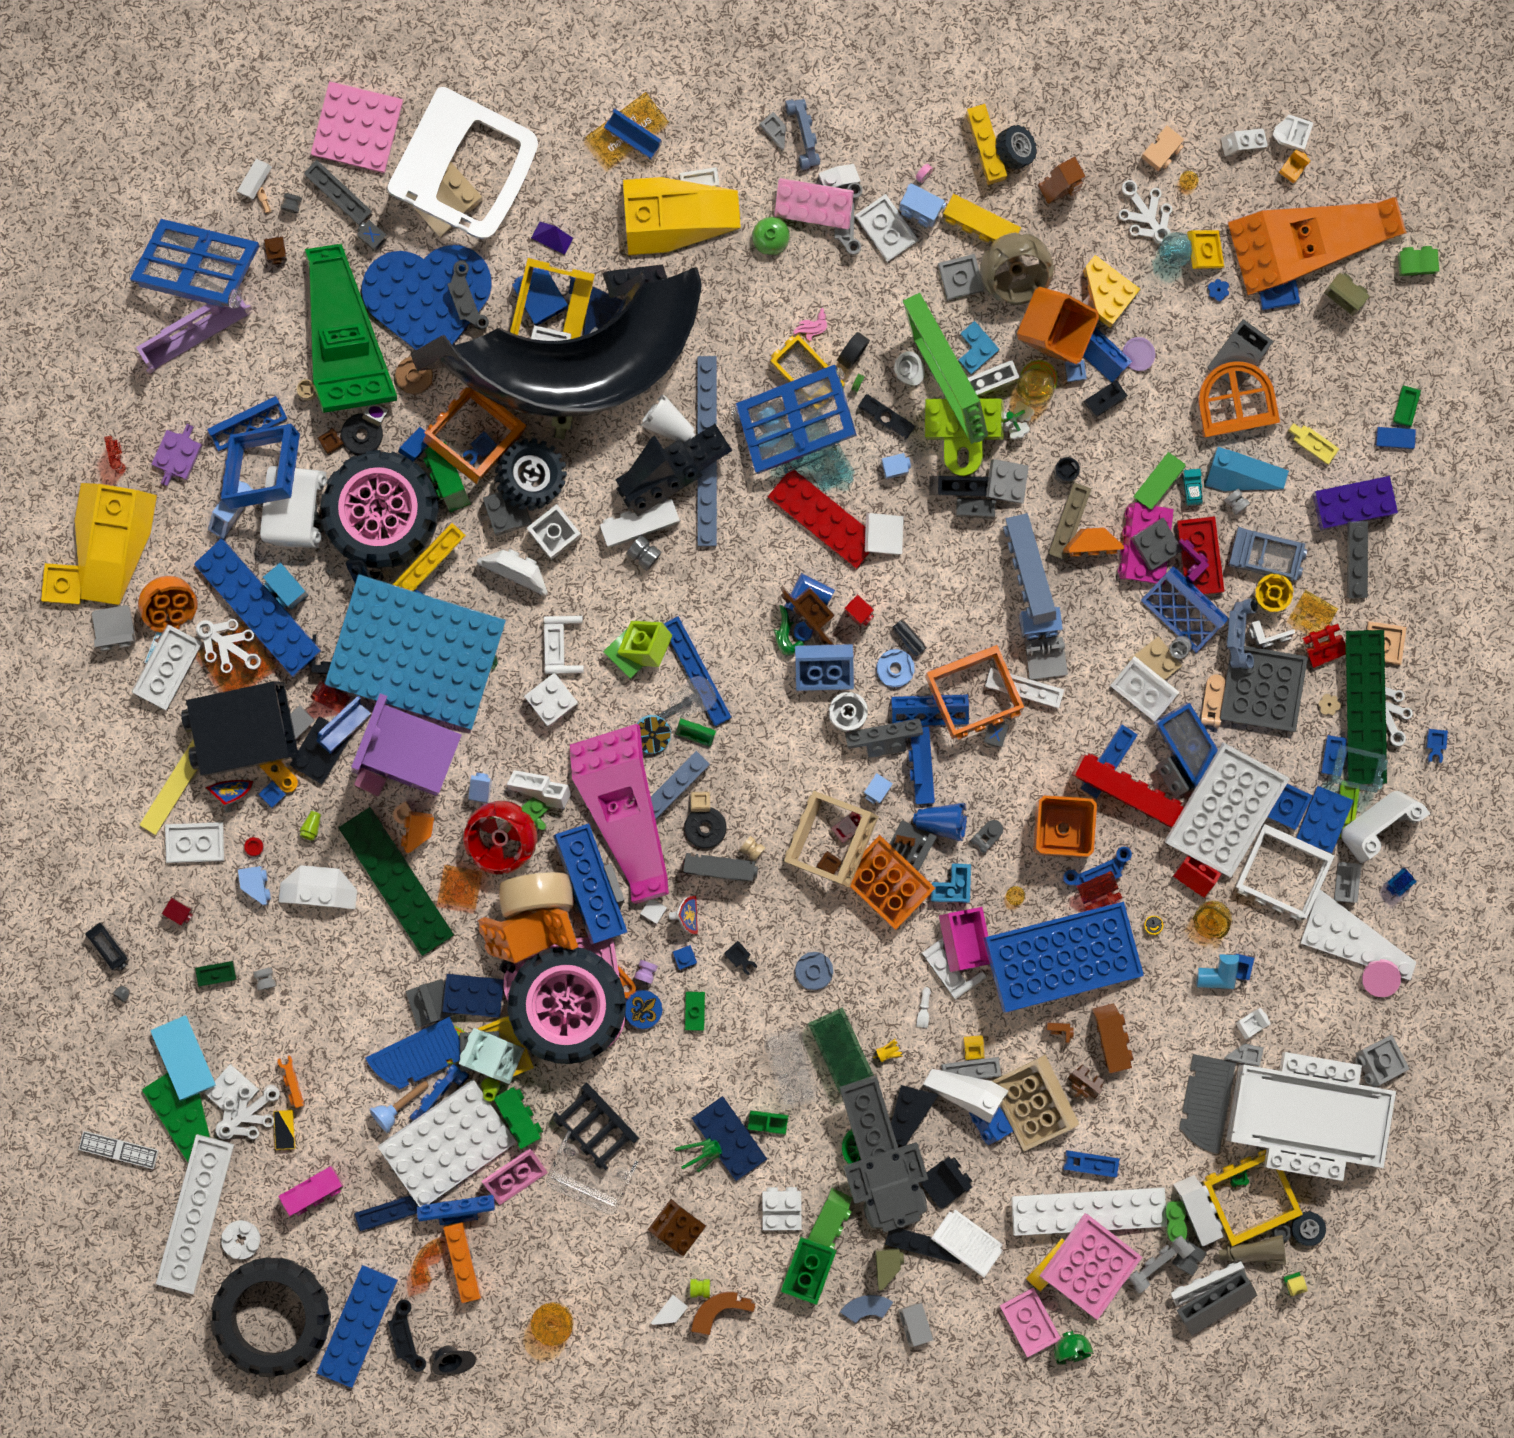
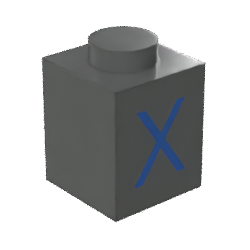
M370 220L367 223L363 222L357 229L358 238L375 252L388 238L387 234Z
M1005 720L995 726L993 724L988 725L983 741L984 744L998 748L1003 747L1009 726L1005 724Z

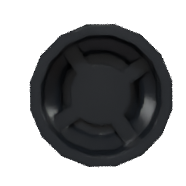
M1064 457L1060 459L1053 471L1056 481L1064 485L1073 483L1079 475L1080 466L1074 458Z

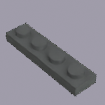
M318 160L304 172V175L359 226L371 215L372 211Z
M1367 521L1347 522L1348 598L1368 597Z

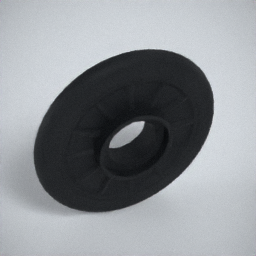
M364 413L349 417L341 429V439L344 446L350 452L358 455L366 454V451L376 450L383 438L381 424L377 426L363 419ZM365 429L367 437L359 439L356 435L357 431Z
M710 807V812H691L686 818L684 829L687 839L694 846L707 849L717 846L723 840L727 826L724 816L715 808ZM703 822H708L711 825V830L708 833H703L700 830V825Z

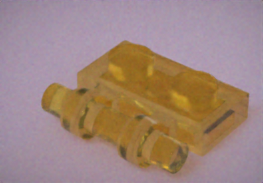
M1304 590L1295 606L1301 610V613L1298 615L1292 612L1289 619L1293 620L1294 624L1310 630L1309 632H1317L1322 630L1320 628L1321 623L1326 625L1331 623L1338 608L1311 592ZM1307 614L1316 619L1314 624L1304 619Z

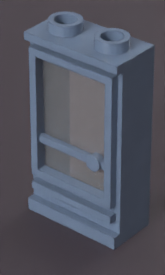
M1241 527L1236 529L1237 534L1232 546V555L1228 566L1263 575L1279 574L1291 582L1301 578L1303 567H1300L1301 560L1306 558V543Z

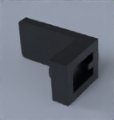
M362 559L347 560L345 563L355 584L358 574L379 581L384 579L382 571L369 572Z
M313 634L312 640L318 646V635ZM317 656L308 664V668L312 669L313 674H328L331 662L322 661L318 665Z

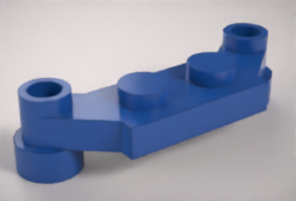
M1120 847L1116 851L1114 859L1080 874L1075 870H1068L1064 873L1063 880L1067 885L1080 886L1085 888L1086 891L1092 890L1121 877V871L1125 863L1130 860L1132 852L1128 847ZM1121 851H1124L1126 853L1125 858H1122L1120 856ZM1068 874L1073 875V881L1067 879Z
M453 1064L446 1072L448 1075L442 1080L438 1079L433 1085L434 1090L430 1095L426 1094L423 1097L419 1110L416 1109L409 1118L414 1121L433 1108L453 1082L458 1086H462L470 1075L466 1071H461Z

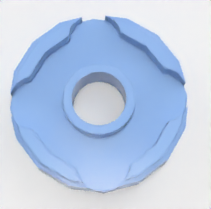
M892 649L883 653L877 663L879 679L890 687L906 685L912 679L915 671L911 656L899 649ZM893 663H898L901 666V671L897 674L892 673L890 670V666Z

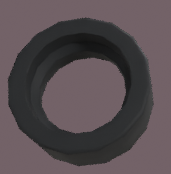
M856 332L838 356L837 361L847 369H850L862 355L870 340L860 332Z

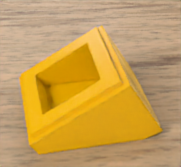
M983 1036L963 1037L965 1060L985 1059Z

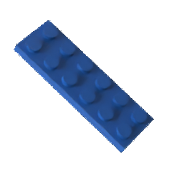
M1210 748L1194 783L1198 784L1217 750ZM1287 783L1267 817L1296 830L1313 795Z
M588 823L553 835L565 872L569 876L572 892L591 945L627 933L590 824Z
M365 1265L361 1266L317 1370L318 1374L353 1388L398 1279Z

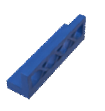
M274 396L207 430L218 452L228 448L230 437L226 444L220 446L216 436L222 433L234 435L235 428L239 425L247 427L246 432H249L250 428L254 430L270 428L288 418L277 396ZM278 407L282 417L276 420L268 418L270 410ZM253 418H263L262 426L259 428L251 426Z
M968 694L941 695L953 725L969 724ZM933 695L891 697L892 723L917 719L915 717L917 714L924 713L926 717L920 719L922 726L945 725L943 718L937 719L935 717L940 711ZM957 712H965V718H956L953 715ZM896 714L908 716L904 720H896Z

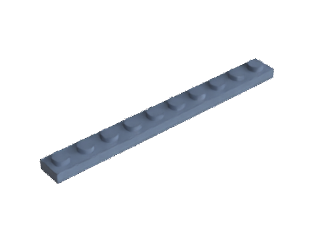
M698 356L699 434L713 424L717 425V356ZM716 461L701 470L700 472L703 476L698 479V546H717Z

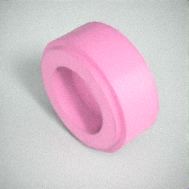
M925 164L918 171L916 179L923 183L931 175L933 168L929 164Z

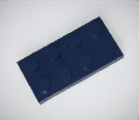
M723 1096L692 1117V1120L706 1140L710 1138L711 1141L716 1140L722 1150L719 1158L735 1181L767 1160V1157Z

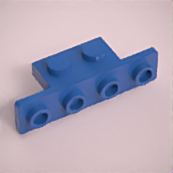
M922 727L923 735L911 737V750H908L909 762L913 763V769H910V781H914L916 804H929L935 802L929 727Z
M494 1195L425 1204L421 1207L417 1206V1218L419 1222L439 1219L440 1225L478 1220V1213L495 1210Z

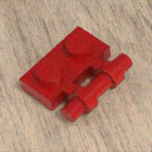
M1338 623L1332 626L1329 624L1324 629L1310 632L1308 636L1302 638L1305 645L1312 642L1313 646L1307 648L1306 651L1313 668L1346 655L1343 636L1340 634L1335 637L1334 635L1335 632L1340 631ZM1328 636V640L1319 643L1318 639Z

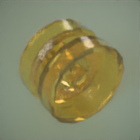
M552 1301L544 1303L536 1309L532 1315L530 1325L536 1340L544 1345L554 1346L568 1339L573 1331L574 1320L568 1307L562 1303ZM551 1320L556 1323V1326L553 1328L549 1327V1321Z

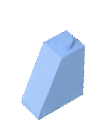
M239 481L238 493L253 490L247 483ZM221 500L212 512L208 530L225 539L245 507L229 509Z

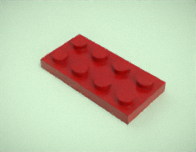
M1215 516L1177 520L1179 541L1181 539L1184 541L1186 539L1189 540L1195 547L1193 550L1198 554L1202 553L1208 559L1207 563L1209 566L1192 584L1204 595L1224 593ZM1181 547L1183 575L1187 578L1190 575L1187 571L1194 564L1197 566L1199 564Z

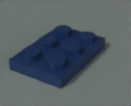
M446 973L442 1012L500 1018L504 979Z

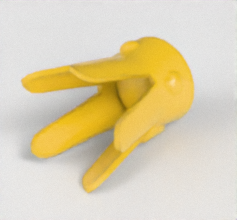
M896 1038L884 1047L877 1048L878 1055L874 1056L873 1059L879 1057L882 1063L888 1059L903 1057L901 1055L902 1052L898 1051L899 1047L896 1046Z

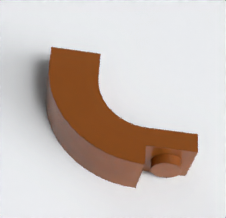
M736 1291L715 1294L708 1298L697 1310L691 1332L710 1335L713 1320L720 1311L726 1308H737L754 1312L756 1303H753L751 1298L741 1297V1300H737L738 1292Z

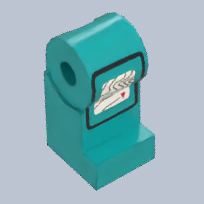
M1201 468L1182 471L1187 506L1203 504Z

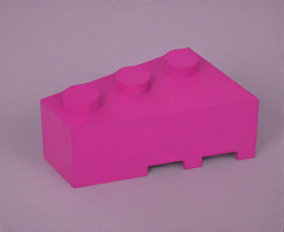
M330 1166L285 1193L280 1194L278 1197L289 1216L294 1214L300 1216L308 1211L306 1207L313 1204L315 1207L324 1202L323 1197L329 1194L333 1197L340 1193V1188L344 1185L333 1166Z

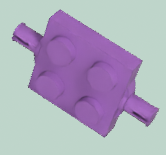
M186 424L183 434L166 430L151 464L165 472L160 482L161 484L168 486L172 476H179L188 480L203 446L190 438L193 426Z

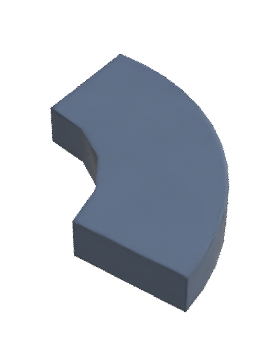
M865 1295L848 1302L840 1310V1313L855 1323L867 1315H877L883 1318L893 1304V1301L878 1295Z

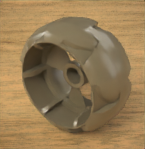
M1010 233L1001 236L992 243L989 250L986 249L981 258L980 275L984 286L992 297L1002 303L1004 300L1012 305L1029 303L1035 289L1038 287L1048 289L1053 279L1054 265L1047 246L1031 234L1020 235L1018 233ZM1021 256L1036 257L1039 264L1025 267ZM1006 263L1008 270L995 275L998 268ZM1024 272L1029 275L1022 280L1012 282L1014 276H1020Z

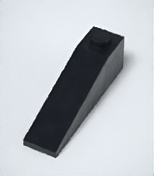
M930 476L929 495L986 496L989 477Z

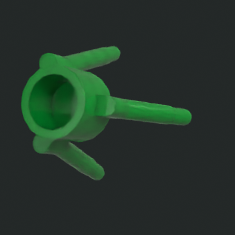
M709 1138L702 1142L676 1147L675 1151L704 1146L702 1148L703 1154L681 1166V1169H685L704 1158L708 1159L696 1170L700 1172L722 1154L719 1143L716 1140L711 1141Z

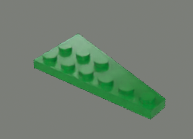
M166 1073L141 1090L189 1163L196 1135L199 1134L211 1138L201 1096L198 1093L180 1101L169 1073Z

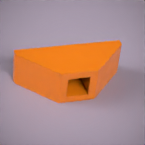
M1104 527L1080 529L1063 549V553H1070V556H1081V552H1088V555H1100L1099 551H1106V554H1118V550L1124 549V545Z

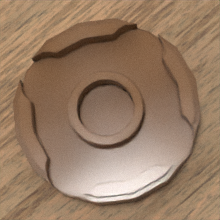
M407 357L399 363L396 369V383L401 390L408 394H421L432 384L433 371L432 369L417 371L412 357Z

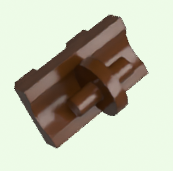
M1084 1064L1075 1069L1067 1078L1074 1083L1071 1087L1077 1091L1074 1097L1078 1098L1082 1095L1086 1099L1089 1095L1096 1099L1103 1091L1102 1086L1105 1081L1097 1075L1092 1081L1086 1076L1090 1070Z

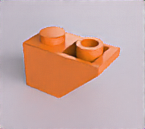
M409 811V815L405 816L404 828H406V834L402 835L401 846L406 853L412 852L432 836L434 823L432 814Z

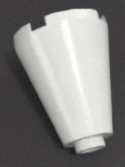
M664 395L657 399L660 401L658 405H652L643 418V423H641L642 427L674 441L680 439L682 443L695 436L693 433L694 428Z

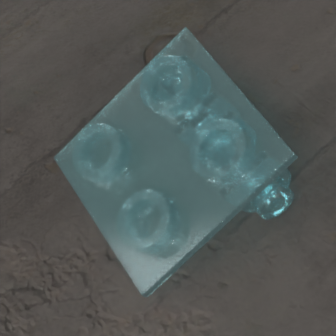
M839 444L807 465L823 493L842 481L848 484L854 481L853 474L855 471Z

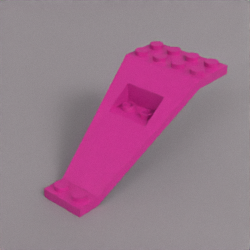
M638 724L630 725L570 744L572 780L630 883L632 902L638 904L668 895V877L643 763L640 726Z

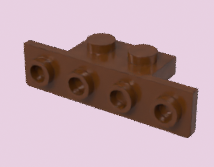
M782 585L780 589L782 591L781 597L787 604L791 602L795 606L793 608L795 613L799 617H805L807 620L805 622L812 631L816 630L820 634L818 638L824 645L827 643L834 645L832 639L822 629L835 616L810 586L797 598H794Z

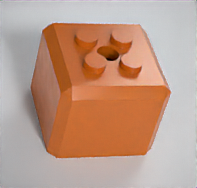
M1038 287L1033 293L1020 324L1017 338L1019 341L1049 357L1077 364L1082 360L1099 319V313L1097 310L1068 294Z
M1047 795L1041 797L1036 802L1034 852L1037 855L1089 857L1094 852L1097 803L1091 798ZM1060 823L1068 825L1069 830L1067 833L1062 834L1058 831Z

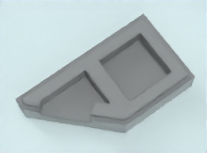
M772 112L759 126L783 151L785 147L786 125Z

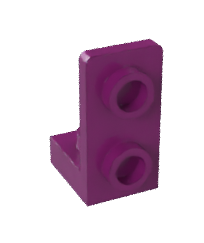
M1181 539L1178 544L1199 564L1198 566L1194 564L1187 571L1190 574L1187 579L1193 583L1209 566L1207 563L1208 559L1202 553L1198 554L1193 550L1195 547L1189 540L1186 539L1184 541Z

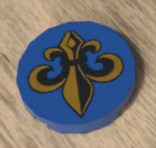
M635 991L627 998L625 1017L633 1026L641 1029L650 1028L657 1024L661 1018L663 1011L662 1003L658 996L651 991Z

